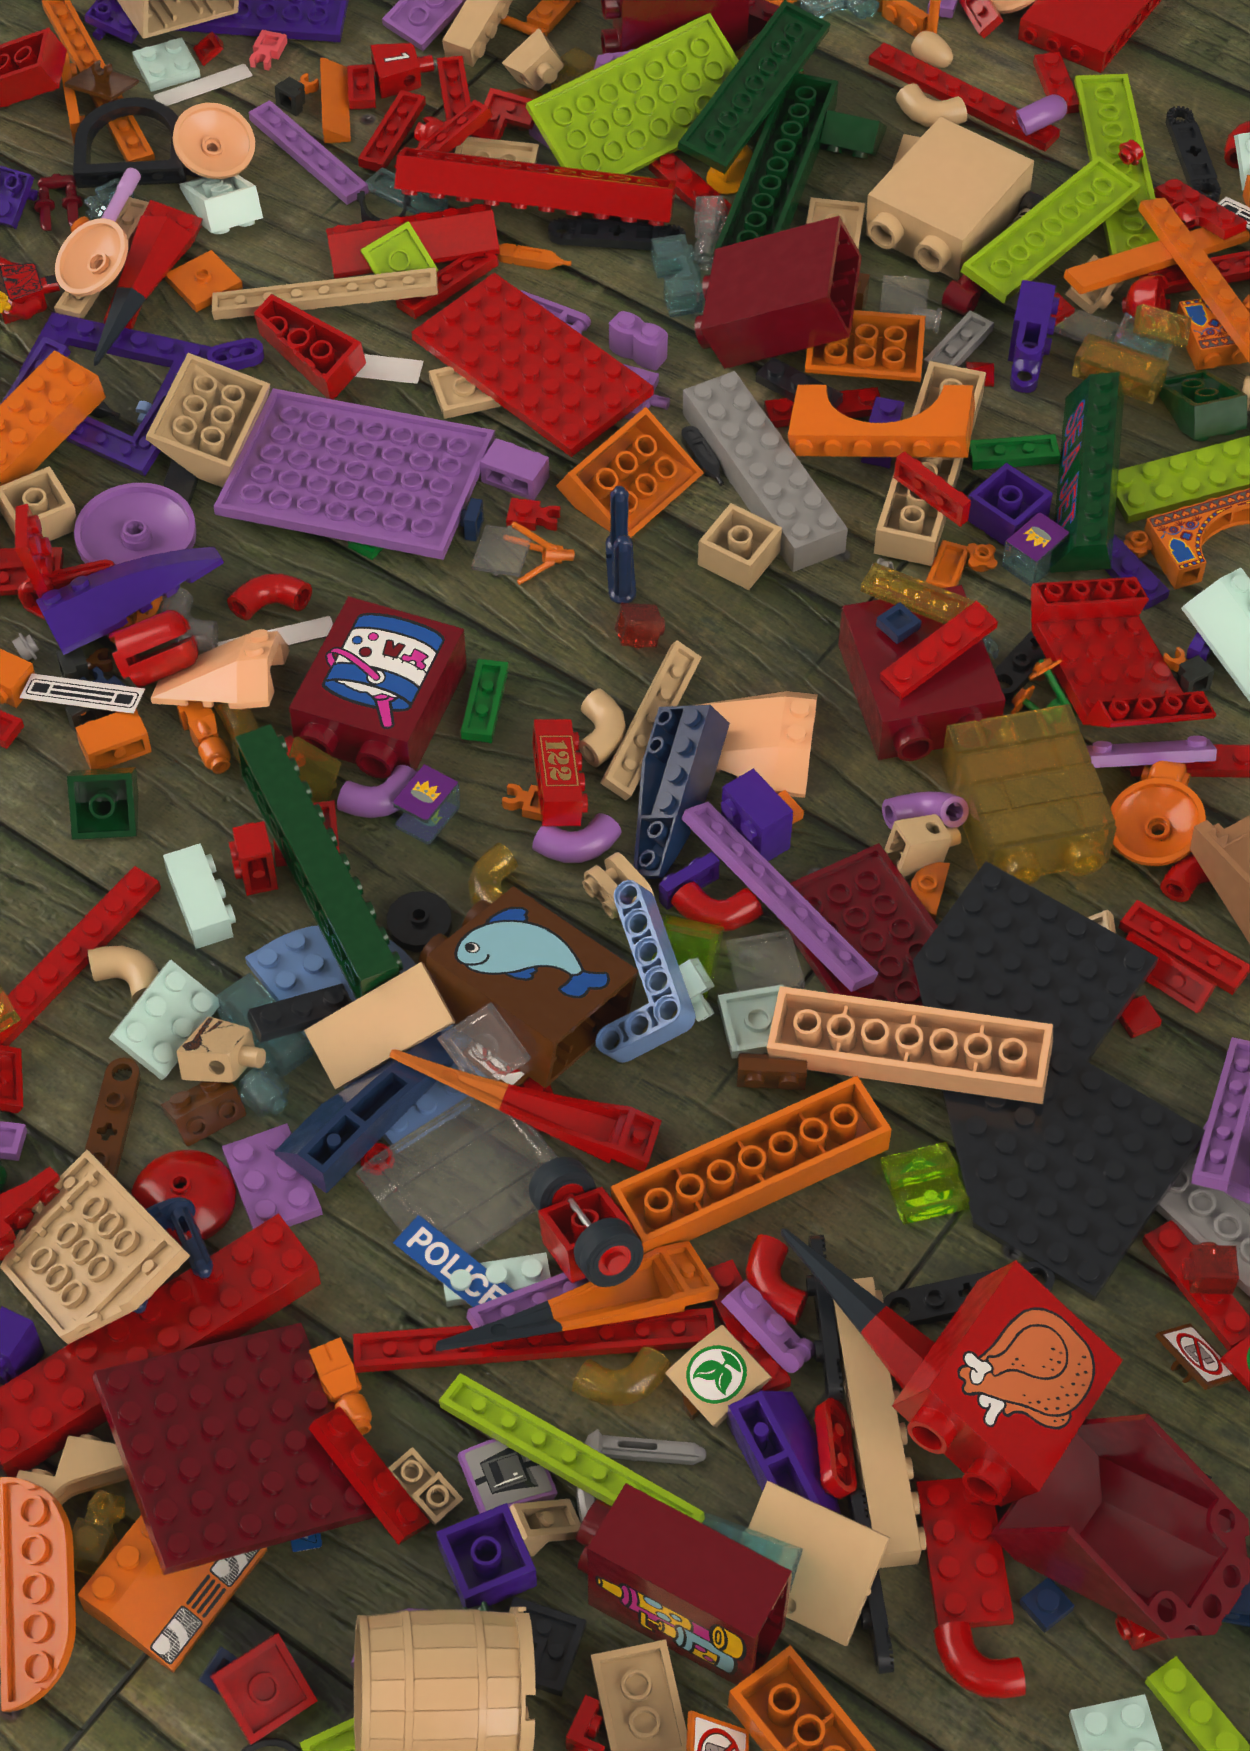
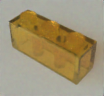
M1088 333L1075 355L1071 376L1085 380L1090 374L1120 372L1124 395L1153 404L1165 383L1169 361Z

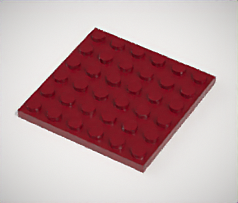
M302 1323L94 1371L92 1378L163 1575L376 1517L308 1429L315 1419L334 1410L335 1404L328 1401V1397L323 1390L318 1373L309 1354V1350L312 1348Z

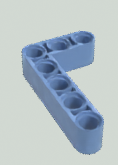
M633 880L623 881L616 887L614 902L649 1003L604 1026L598 1032L595 1040L596 1047L600 1052L621 1063L631 1061L687 1032L692 1028L696 1018L655 897L651 892ZM647 924L646 928L642 931L643 926ZM657 952L656 957L651 961L652 956ZM667 980L666 986L661 990L663 983ZM677 1010V1014L671 1019L673 1012ZM648 1025V1029L643 1033V1029ZM619 1040V1044L614 1048L615 1043Z

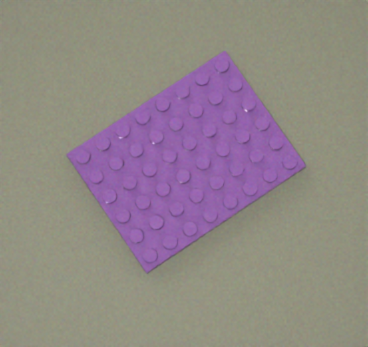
M273 388L214 504V512L218 516L444 560L459 525L462 510L466 508L481 473L480 461L495 440V430Z

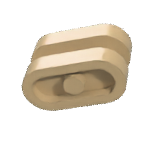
M616 852L605 859L606 871L595 865L584 872L585 880L582 884L590 897H596L602 903L605 913L611 919L616 918L618 921H621L614 902V891L621 882L633 880L651 892L653 896L654 893L646 879L621 853Z

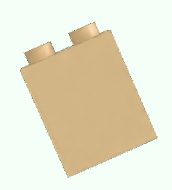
M940 116L868 194L865 235L869 236L881 248H893L916 259L924 269L930 272L940 271L959 280L963 275L960 272L963 263L995 239L1018 214L1023 197L1031 190L1034 160Z

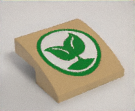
M724 1325L719 1326L665 1372L710 1424L716 1428L727 1418L728 1405L757 1393L772 1378Z

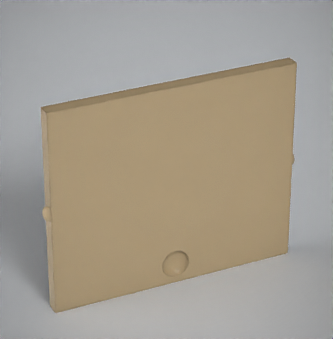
M767 1481L748 1530L744 1532L742 1545L792 1571L787 1618L844 1646H848L867 1596L871 1594V1586L890 1537L771 1481Z

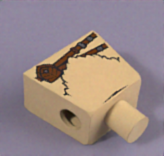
M207 1017L176 1051L181 1079L190 1081L231 1083L236 1081L247 1067L260 1069L266 1060L265 1050L255 1047L250 1028L213 1017Z

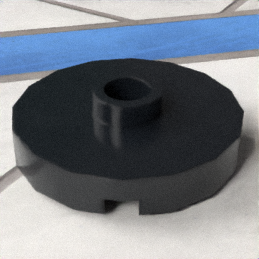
M417 891L400 896L390 906L387 913V928L393 942L403 949L414 952L422 951L435 935L442 933L449 937L452 929L451 909L445 900L434 893ZM423 917L421 920H416L415 918Z

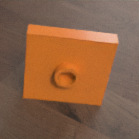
M212 250L169 271L165 276L166 282L195 312L212 305V293L243 289L242 280Z

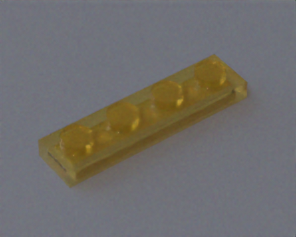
M875 562L862 581L860 590L863 593L894 605L901 602L910 611L946 624L975 602ZM980 603L988 611L989 606Z

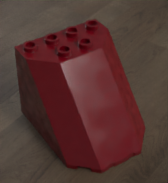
M1149 1414L1086 1419L1041 1490L1013 1501L990 1534L1015 1561L1165 1639L1215 1635L1221 1627V1622L1225 1615L1230 1613L1239 1599L1242 1589L1250 1581V1558L1247 1557L1245 1539L1246 1536L1250 1535L1248 1518Z

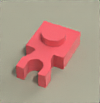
M261 30L253 45V53L249 58L250 67L255 68L257 63L263 62L264 70L269 71L271 59H279L286 47L287 35Z

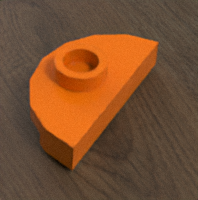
M936 862L926 865L916 872L911 881L912 890L934 921L936 920L950 863Z

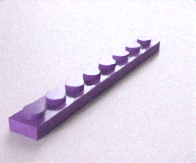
M709 802L684 811L682 820L842 984L852 992L875 981L878 972Z

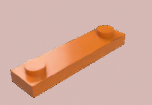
M67 52L62 72V83L73 143L75 145L76 132L85 115H79L75 90L65 87V82L78 75L76 63H70Z

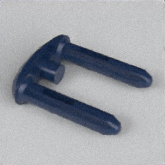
M616 486L610 493L611 528L610 535L606 539L609 598L618 604L630 603L636 598L633 542L628 535L629 494L623 486Z
M176 1197L146 1208L165 1230L168 1228L172 1231L176 1230L183 1249L190 1255L188 1262L193 1273L201 1278H208L212 1273L214 1265L200 1234L199 1227L194 1220L196 1211L194 1204L186 1198ZM188 1230H190L192 1234V1238L189 1240L186 1235V1232ZM148 1299L133 1312L143 1313L146 1310Z

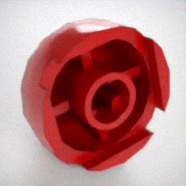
M1164 275L1146 276L1135 281L1129 288L1127 297L1122 299L1123 314H1127L1129 322L1142 332L1162 333L1164 332L1162 328L1168 327L1171 299L1165 298L1164 290L1170 289Z

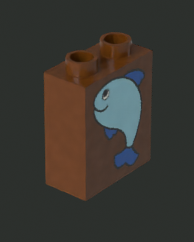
M514 886L492 904L485 899L478 901L469 910L464 918L462 927L449 938L442 933L435 935L425 945L418 960V963L422 962L425 964L455 1020L454 1024L544 1088L548 1087L596 1045L595 1040L600 1029L630 1013L638 976L636 968Z

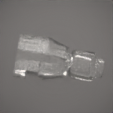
M722 195L696 197L693 217L695 238L697 239L694 248V260L697 263V267L702 270H710L712 268L713 251L727 218L728 210Z

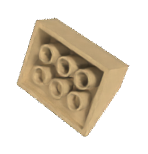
M188 353L146 435V440L197 478L223 488L268 399L270 383Z

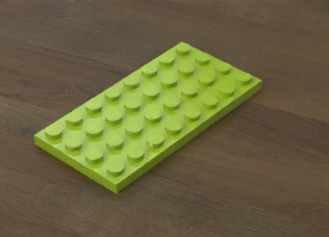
M708 13L528 102L525 108L560 166L630 175L659 160L661 156L679 150L677 149L678 142L739 60L711 13Z

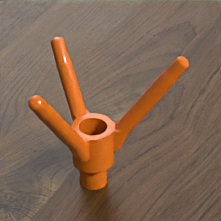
M513 522L511 526L538 544L507 536L503 539L504 542L542 553L543 563L517 580L519 585L530 580L545 569L553 567L555 563L561 564L562 561H574V549H563V546L547 542L516 522Z

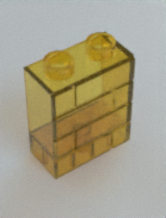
M1070 704L981 719L980 722L975 720L947 725L941 765L951 793L963 798L968 804L969 815L962 825L978 871L987 861L1026 884L1031 885L1042 875L1068 871L1073 876H1086L1098 871L1104 864L1108 863L1116 832L1115 819L1106 796L1103 794V788L1095 767L1091 763L1090 754L1083 736L1080 734V729Z

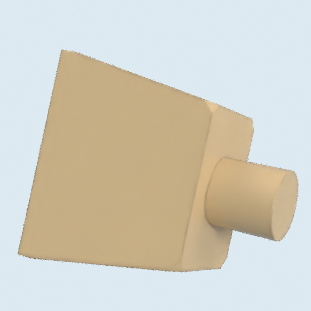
M539 28L502 62L517 82L535 91L540 90L546 83H553L557 79V73L564 67L555 47Z
M935 814L894 821L884 850L904 879L908 880L913 878L916 872L924 866L936 862H944L949 847L961 843V834L957 827L946 828L940 817Z

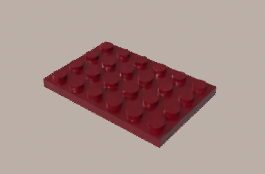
M880 843L790 883L878 972L873 983L851 992L779 919L828 993L922 1006L917 978L913 968V959L938 925Z

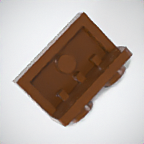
M740 1053L738 1055L737 1087L805 1090L807 1060L769 1059L768 1054Z
M201 1081L197 1086L187 1091L178 1092L170 1100L161 1104L166 1117L178 1129L186 1146L195 1144L247 1114L236 1087L228 1082Z

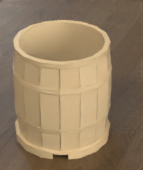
M510 1607L509 1612L481 1611L478 1609L402 1610L394 1613L367 1616L357 1615L354 1644L355 1751H533L535 1719H529L526 1695H536L535 1659L531 1619L529 1613H524L526 1607Z

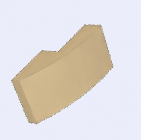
M413 1447L388 1468L427 1519L434 1525L463 1501V1498L439 1471L435 1473Z

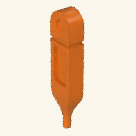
M509 243L500 244V253L497 254L498 260L502 263H513L514 265L544 270L561 265L571 266L572 261L561 259L553 251L521 245L516 246Z

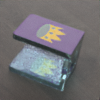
M1037 513L1006 540L1002 567L1031 587L1033 583H1038L1050 572L1051 551L1068 537L1069 531L1044 514Z
M424 764L393 801L394 807L404 812L397 820L396 828L427 845L431 844L460 808L459 782Z

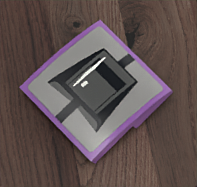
M495 1439L459 1452L457 1455L479 1514L505 1503L510 1507L515 1503L554 1500L558 1494L549 1470Z

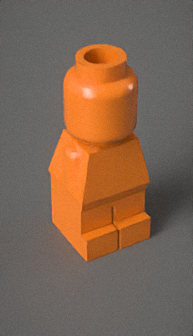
M189 700L187 706L176 705L180 723L184 731L189 729L192 742L197 747L205 767L212 770L215 774L226 772L230 767L231 754L224 740L219 738L215 714L211 707H203L202 701Z
M339 1337L309 1350L310 1357L318 1373L323 1390L328 1397V1401L334 1402V1409L340 1406L362 1435L368 1433L372 1429L370 1424L372 1412L365 1397L359 1394L362 1385L342 1338Z

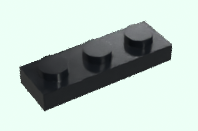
M774 357L756 373L757 383L793 402L797 385H826ZM827 385L829 401L836 409L843 402V393Z
M338 984L248 1009L247 1018L259 1042L262 1043L304 1031L352 1003L343 984Z

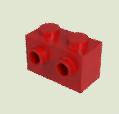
M265 822L246 823L242 826L233 827L234 841H230L228 844L236 880L242 878L246 896L277 890L278 884Z

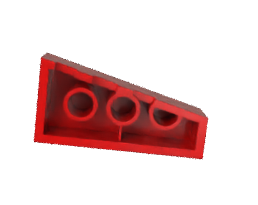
M270 294L254 312L260 335L327 399L334 400L366 364L360 341L273 294Z

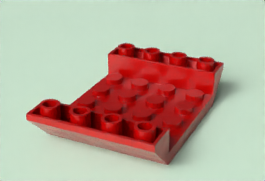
M1136 577L1033 583L1031 586V631L1046 659L1051 658L1052 662L1059 659L1062 660L1061 663L1052 669L1083 725L1112 728L1214 719L1217 714L1203 691H1182L1139 617L1149 598Z

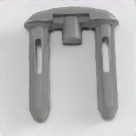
M599 1429L590 1433L585 1441L586 1445L612 1459L695 1465L703 1462L707 1455L703 1447L692 1442L602 1435ZM577 1487V1507L579 1519L582 1523L589 1508L595 1502V1497Z

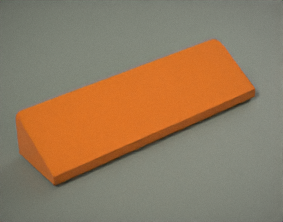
M320 57L324 143L351 142L347 67Z

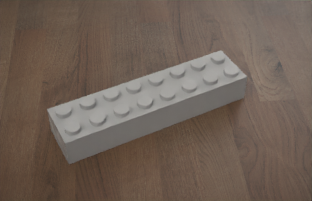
M732 371L684 389V417L691 426L696 427L718 458L720 469L751 513L782 527L780 555L791 571H798L844 553L846 550L848 528L737 373Z

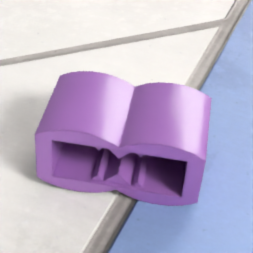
M620 311L609 322V348L616 355L633 359L636 364L648 370H657L667 359L668 334L663 328L652 323H645L637 315L626 311Z

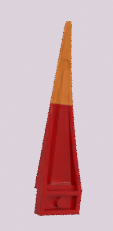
M396 1049L391 1050L389 1057L604 1162L610 1163L611 1159L640 1172L645 1171L649 1164L662 1120L631 1106L572 1098L511 1085L453 1069Z

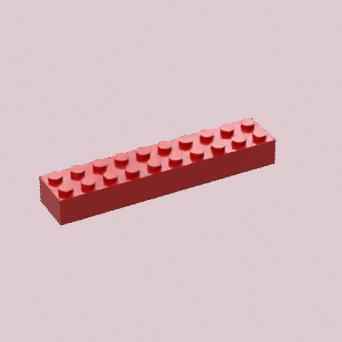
M404 147L397 154L394 189H401V193L405 195H418V192L429 193V197L444 199L445 195L456 196V200L460 202H472L473 199H481L483 204L498 206L500 202L511 203V207L516 209H527V205L538 206V210L542 212H555V209L566 210V214L573 216H582V212L593 213V217L597 219H609L610 216L621 217L620 220L623 222L636 223L637 219L648 220L649 225L664 226L665 222L670 223L673 214L676 181Z
M278 1213L211 1255L214 1266L208 1278L204 1279L196 1276L190 1268L158 1288L148 1298L146 1310L143 1313L131 1312L68 1344L1 1386L0 1468L6 1477L16 1478L19 1470L29 1471L62 1450L68 1435L80 1437V1435L87 1434L107 1421L92 1379L94 1371L237 1338L319 1286L321 1281L318 1265Z

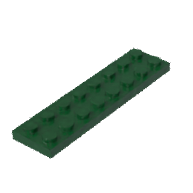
M784 0L680 139L677 149L725 174L827 35L831 24Z

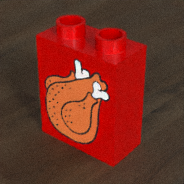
M1015 1260L977 1281L892 1407L909 1422L907 1431L916 1444L931 1453L944 1454L964 1473L962 1482L971 1495L986 1504L999 1505L1001 1507L1041 1490L1123 1359Z

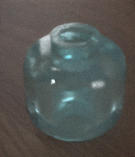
M271 1067L253 1068L238 1084L241 1088L239 1092L241 1101L258 1117H265L270 1113L277 1116L289 1104V1101L286 1099L290 1091L289 1084Z

